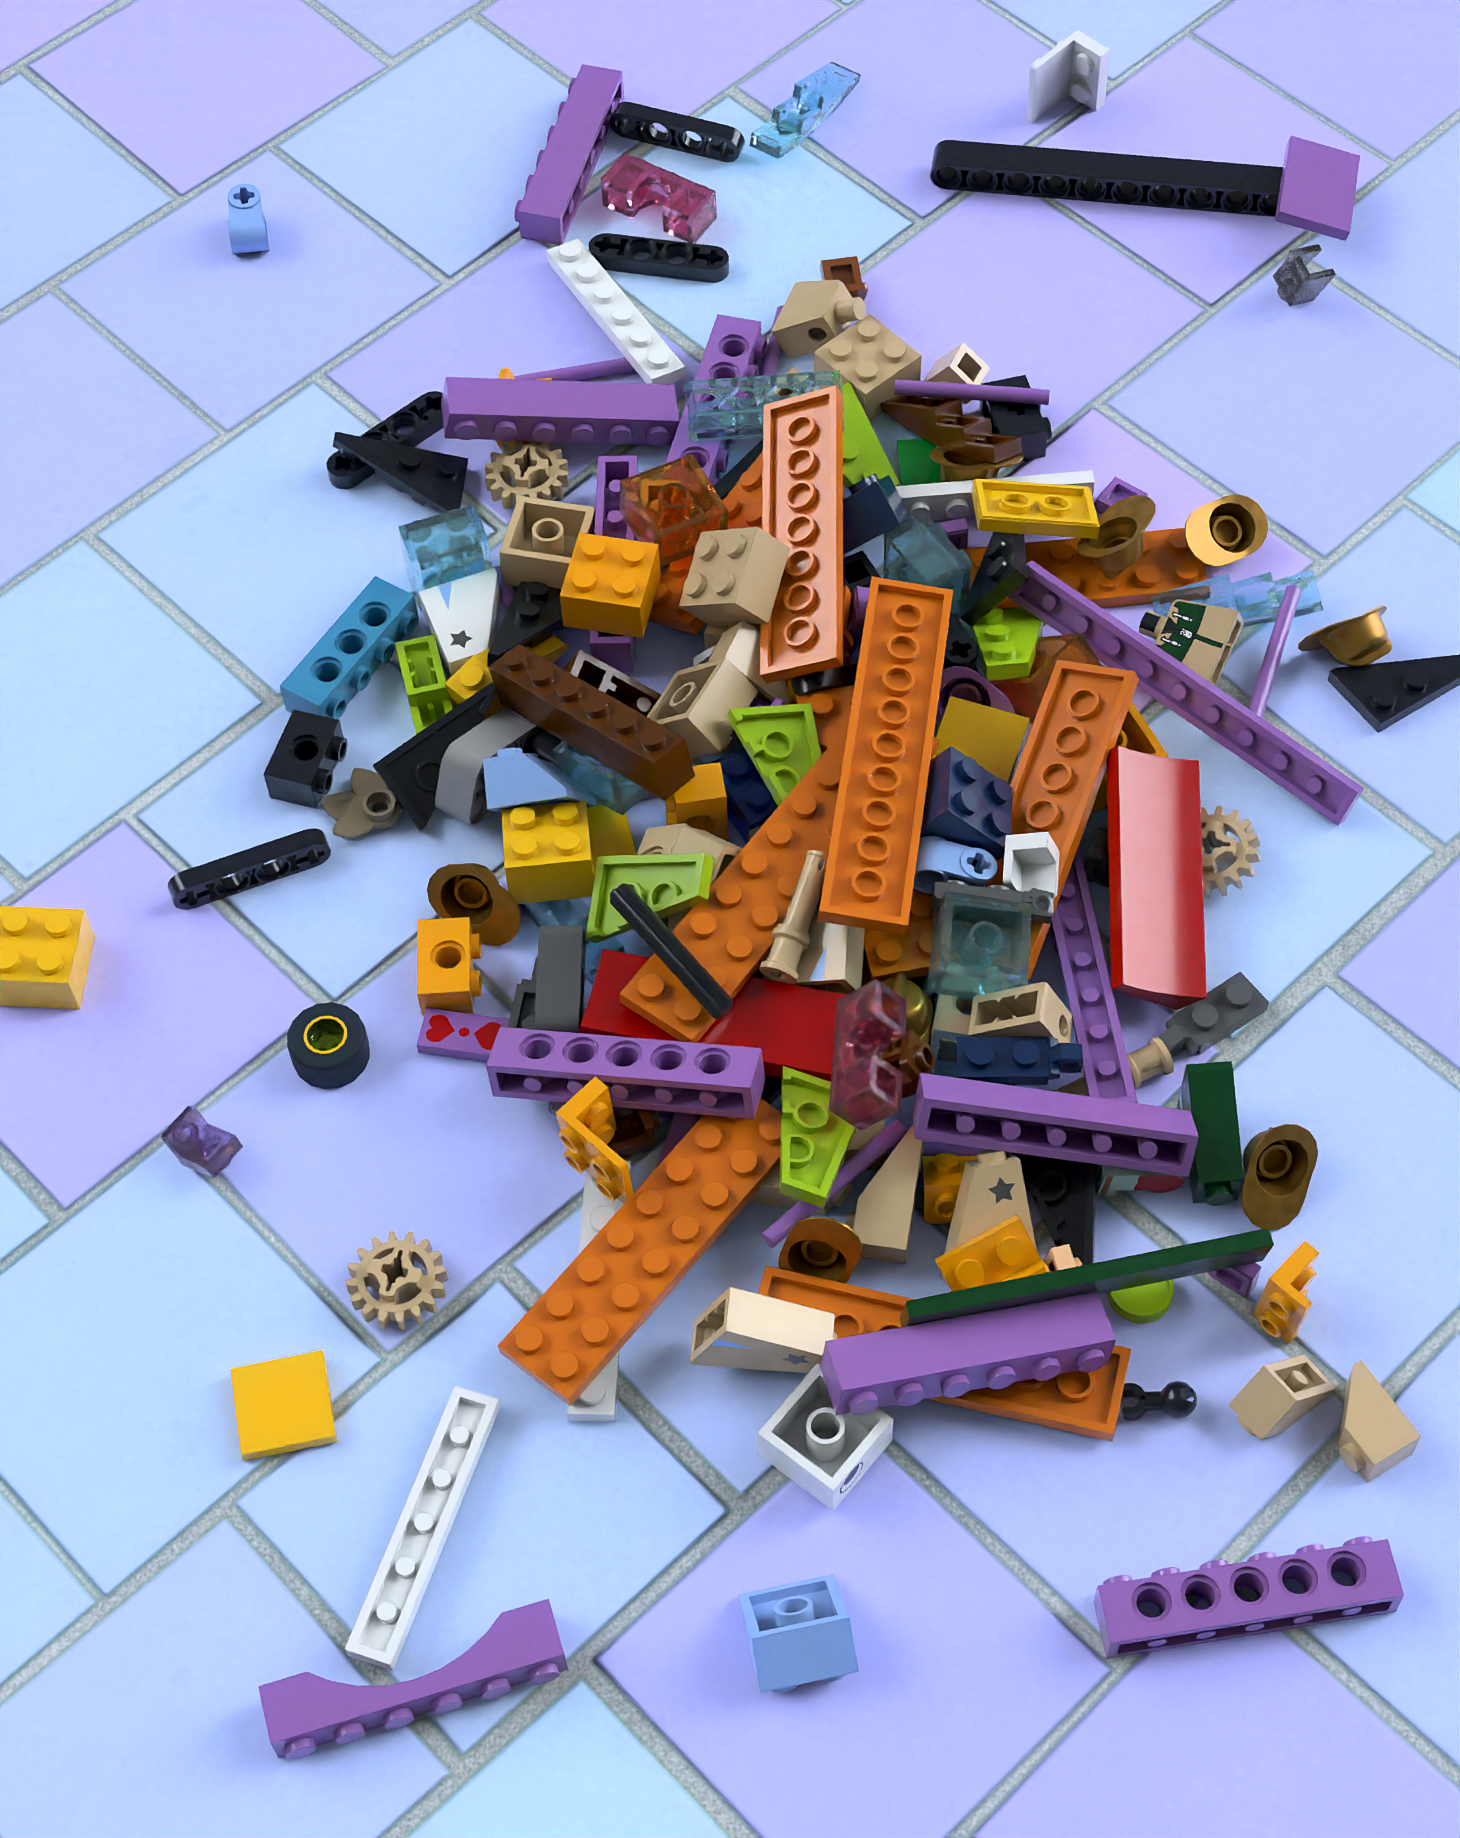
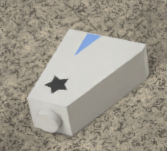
M495 568L419 591L423 617L431 635L434 634L439 655L450 678L472 656L490 648L496 637L501 600L497 572Z

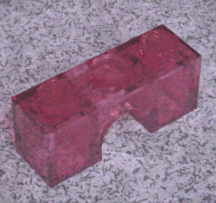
M624 152L601 178L603 206L631 218H634L645 207L662 206L663 232L688 243H696L717 218L715 190Z
M877 979L837 1000L829 1111L860 1131L901 1111L903 1073L881 1059V1056L892 1043L905 1037L907 1000Z

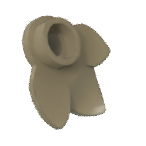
M363 768L353 769L351 775L352 790L321 798L322 805L327 814L337 821L332 830L333 834L347 839L362 837L372 829L388 828L394 825L402 814L401 805L394 795L387 790V786L378 773ZM379 810H386L384 812L376 813Z

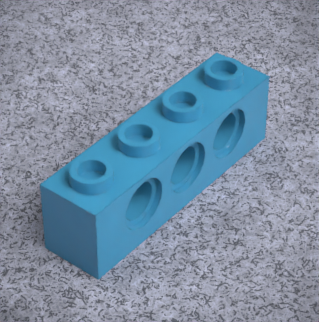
M375 576L280 685L285 709L290 713L295 709L333 719L340 718L356 693L367 687L371 676L379 666L390 660L396 648L395 642L402 641L406 635H410L415 630L419 617L414 595Z

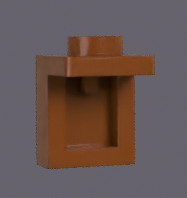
M857 256L821 260L819 268L822 280H840L852 298L860 297L863 301L865 300L868 286L866 282H862Z

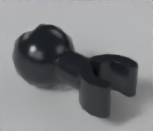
M1170 1382L1162 1391L1145 1392L1141 1386L1135 1383L1124 1384L1122 1396L1124 1398L1135 1397L1139 1400L1133 1407L1122 1408L1123 1418L1128 1421L1138 1420L1144 1416L1146 1411L1163 1410L1172 1418L1182 1419L1188 1417L1197 1405L1196 1392L1186 1382ZM1191 1397L1194 1398L1193 1402L1188 1401L1187 1399Z

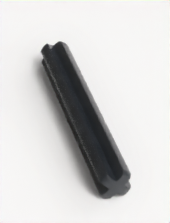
M623 883L613 889L610 893L611 905L707 1012L715 1019H721L730 1013L733 1009V999L632 887Z

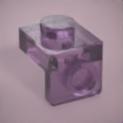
M187 1106L161 1135L164 1143L183 1166L213 1179L230 1164L231 1159L243 1147L235 1134L208 1124L197 1108Z

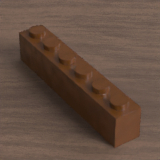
M520 644L507 651L488 667L493 683L497 688L500 704L662 800L668 799L695 777L685 738Z

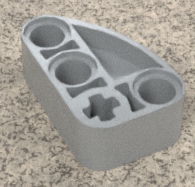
M501 709L452 742L445 751L440 766L435 796L436 808L473 826L481 822L492 812V810L487 809L483 759L497 757V750L504 748H522L523 753L528 741L537 734L541 727L506 709Z

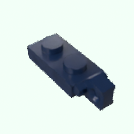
M956 1037L957 1078L1004 1085H1048L1049 1080L1059 1079L1060 1073L1082 1072V1044L1058 1043L1057 1038Z

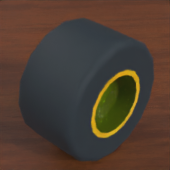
M328 1002L315 1004L304 1009L292 1021L287 1032V1048L292 1064L298 1076L311 1086L331 1089L347 1085L357 1079L365 1070L369 1061L370 1049L365 1026L359 1015L346 1005Z

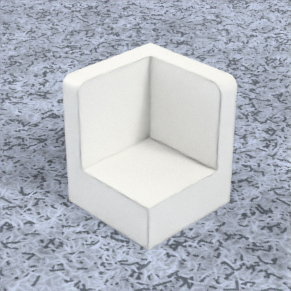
M1049 832L1006 835L1003 883L1011 890L1023 892L1036 888L1054 893V898L1057 896L1060 851Z

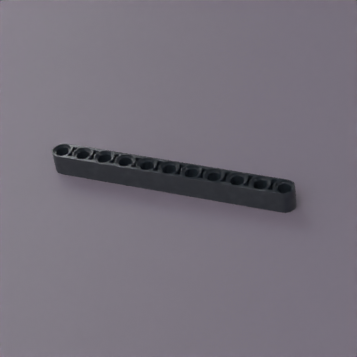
M943 140L934 148L930 179L935 186L946 190L1275 217L1283 167Z

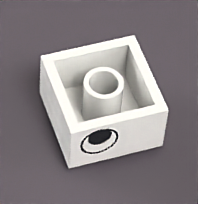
M817 1363L757 1433L758 1455L834 1511L891 1443L893 1418L880 1408H876L874 1411L864 1415L847 1413L836 1416L820 1364Z

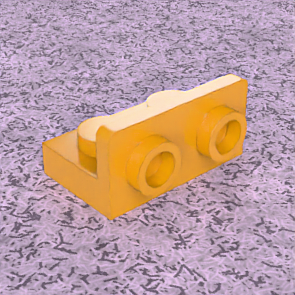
M1017 1215L1008 1218L934 1259L951 1292L1050 1272L1047 1264L1040 1258Z
M1306 1241L1270 1276L1253 1313L1258 1318L1261 1327L1268 1334L1276 1338L1281 1337L1289 1344L1296 1338L1312 1305L1311 1301L1306 1298L1309 1292L1306 1288L1317 1275V1272L1312 1268L1320 1252Z

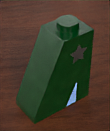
M1232 1061L1186 1064L1177 1109L1191 1111L1199 1136L1189 1173L1193 1204L1226 1205L1233 1200L1239 1199L1244 1181Z

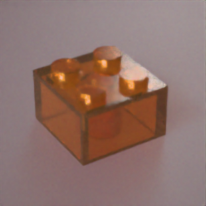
M693 454L620 480V512L638 541L659 545L660 567L694 554L701 532L728 529L729 510Z

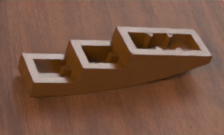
M900 395L880 403L881 411L909 431L939 447L965 457L997 463L1022 453L1021 437L992 434L991 418L963 415L960 399Z

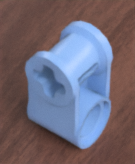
M251 184L234 186L228 192L230 219L228 220V229L232 253L269 250L267 226L262 211L259 189Z
M924 836L919 841L913 888L921 893L932 894L935 882L959 880L969 886L985 887V883L993 879L997 872V862L988 851L981 848H972L946 841L937 836ZM978 860L975 866H972L973 861Z

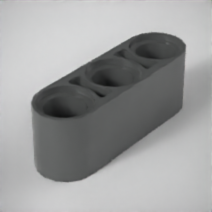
M584 925L540 926L535 1030L580 1033L584 1009L586 958Z

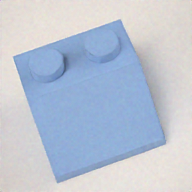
M504 748L497 750V757L483 759L487 809L502 813L501 809L576 801H586L587 808L597 807L596 798L553 763L539 759L538 754L522 753V748Z
M833 1574L738 1594L753 1667L761 1693L767 1691L787 1692L799 1684L818 1680L833 1682L842 1679L846 1674L859 1672L850 1617Z

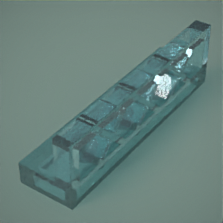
M840 370L684 381V393L688 408L687 433L689 442L763 437V405L813 392L814 390L812 389L815 386L837 385L843 394ZM780 388H788L793 393L787 396H779L774 391ZM738 391H749L755 394L752 398L745 399L735 396ZM711 394L716 398L713 401L696 402L695 395ZM843 397V431H844V397Z

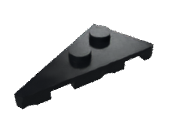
M335 431L332 447L338 449L343 456L353 462L359 458L376 469V477L398 491L409 494L414 501L422 506L427 502L447 514V522L457 525L469 458Z
M993 532L960 614V618L971 628L1027 579L1024 534Z
M520 582L488 652L487 667L518 644L521 646L526 644V646L533 648L552 637L555 632L567 628L563 626L560 603L561 589L548 587L541 582Z
M1460 654L1376 663L1363 667L1334 668L1330 670L1327 681L1379 733L1459 686Z
M493 682L373 764L375 771L419 832L425 829L436 808L435 796L440 766L445 751L452 742L482 722L497 694V688Z
M1012 1153L1020 1159L1023 1179L1055 1246L1069 1244L1073 1258L1078 1257L1082 1265L1094 1263L1097 1164Z

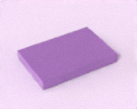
M1291 135L1286 144L1275 221L1346 241L1351 230L1360 155Z

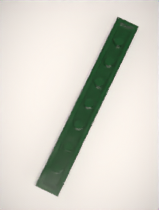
M1265 1228L909 1300L905 1303L900 1316L901 1326L905 1327L1098 1292L1099 1295L1256 1263L1265 1259L1274 1246L1270 1230Z

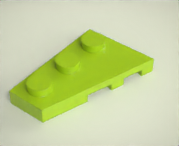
M849 381L839 388L843 394V485L848 489V487L876 473L879 480L889 475L894 485L899 486L900 482Z
M995 607L972 628L968 625L972 639L977 643L978 656L986 679L992 681L1028 677L1036 655L1037 642L1041 641L1042 627L1046 626V623L1023 607L1010 609Z
M811 703L729 709L727 715L729 722L776 804L779 806L822 756Z
M706 853L598 856L585 940L596 944L633 929L610 903L611 891L623 883L630 885L660 919L707 901L714 857Z
M783 1066L781 1074L780 1121L781 1194L824 1208L865 1110L868 1099L867 1094Z

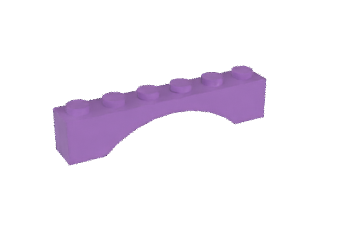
M548 1598L500 1613L489 1630L464 1654L441 1669L414 1680L389 1685L357 1686L327 1680L306 1671L260 1685L258 1689L270 1744L278 1758L286 1756L288 1759H299L314 1753L316 1746L335 1741L337 1744L352 1743L363 1738L365 1731L382 1726L386 1729L401 1728L412 1723L415 1716L431 1711L434 1714L450 1713L462 1707V1702L480 1696L485 1700L496 1699L508 1694L511 1691V1687L529 1681L532 1685L551 1682L559 1676V1672L568 1670Z

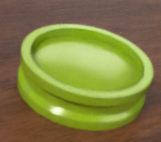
M1172 1279L1108 1292L1107 1296L1113 1310L1123 1319L1139 1324L1150 1323L1160 1319L1170 1308L1174 1294V1282Z

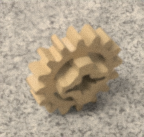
M515 441L516 446L513 447L503 443L501 444L502 453L492 452L490 454L491 463H485L487 491H491V497L494 502L502 499L503 509L506 510L512 505H516L518 496L552 500V497L562 498L564 496L563 487L569 486L567 459H563L560 448L552 451L551 442H545L540 446L537 445V441H529V444Z
M1218 805L1214 814L1208 815L1206 809L1201 807L1204 897L1209 898L1212 890L1217 888L1222 896H1227L1228 885L1233 884L1236 888L1241 889L1243 885L1240 877L1242 875L1248 877L1255 875L1250 863L1260 862L1261 860L1258 849H1255L1260 846V841L1257 833H1252L1254 829L1250 820L1247 819L1241 822V817L1237 810L1234 809L1228 816H1225L1222 806ZM1227 831L1234 834L1241 843H1237L1235 838L1227 837Z
M389 1231L388 1242L382 1243L376 1236L372 1237L373 1249L368 1251L359 1247L356 1251L360 1263L348 1264V1270L352 1278L346 1280L348 1293L352 1295L350 1299L354 1310L362 1309L364 1321L367 1323L378 1317L382 1330H386L391 1321L397 1322L400 1331L405 1330L406 1320L411 1318L418 1325L423 1324L421 1313L427 1310L435 1314L438 1308L434 1298L446 1297L445 1286L442 1283L448 1280L446 1267L441 1266L443 1259L440 1251L431 1252L432 1247L430 1240L427 1238L420 1241L417 1245L414 1234L410 1231L405 1235L404 1240H398L394 1231ZM415 1260L423 1265L427 1275L423 1274L422 1269L415 1268ZM367 1286H371L373 1292L379 1293V1301L369 1294Z

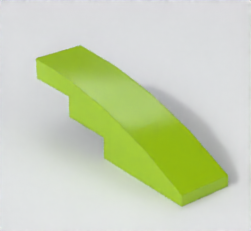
M434 634L395 642L416 734L452 710L450 696L444 684L446 679Z

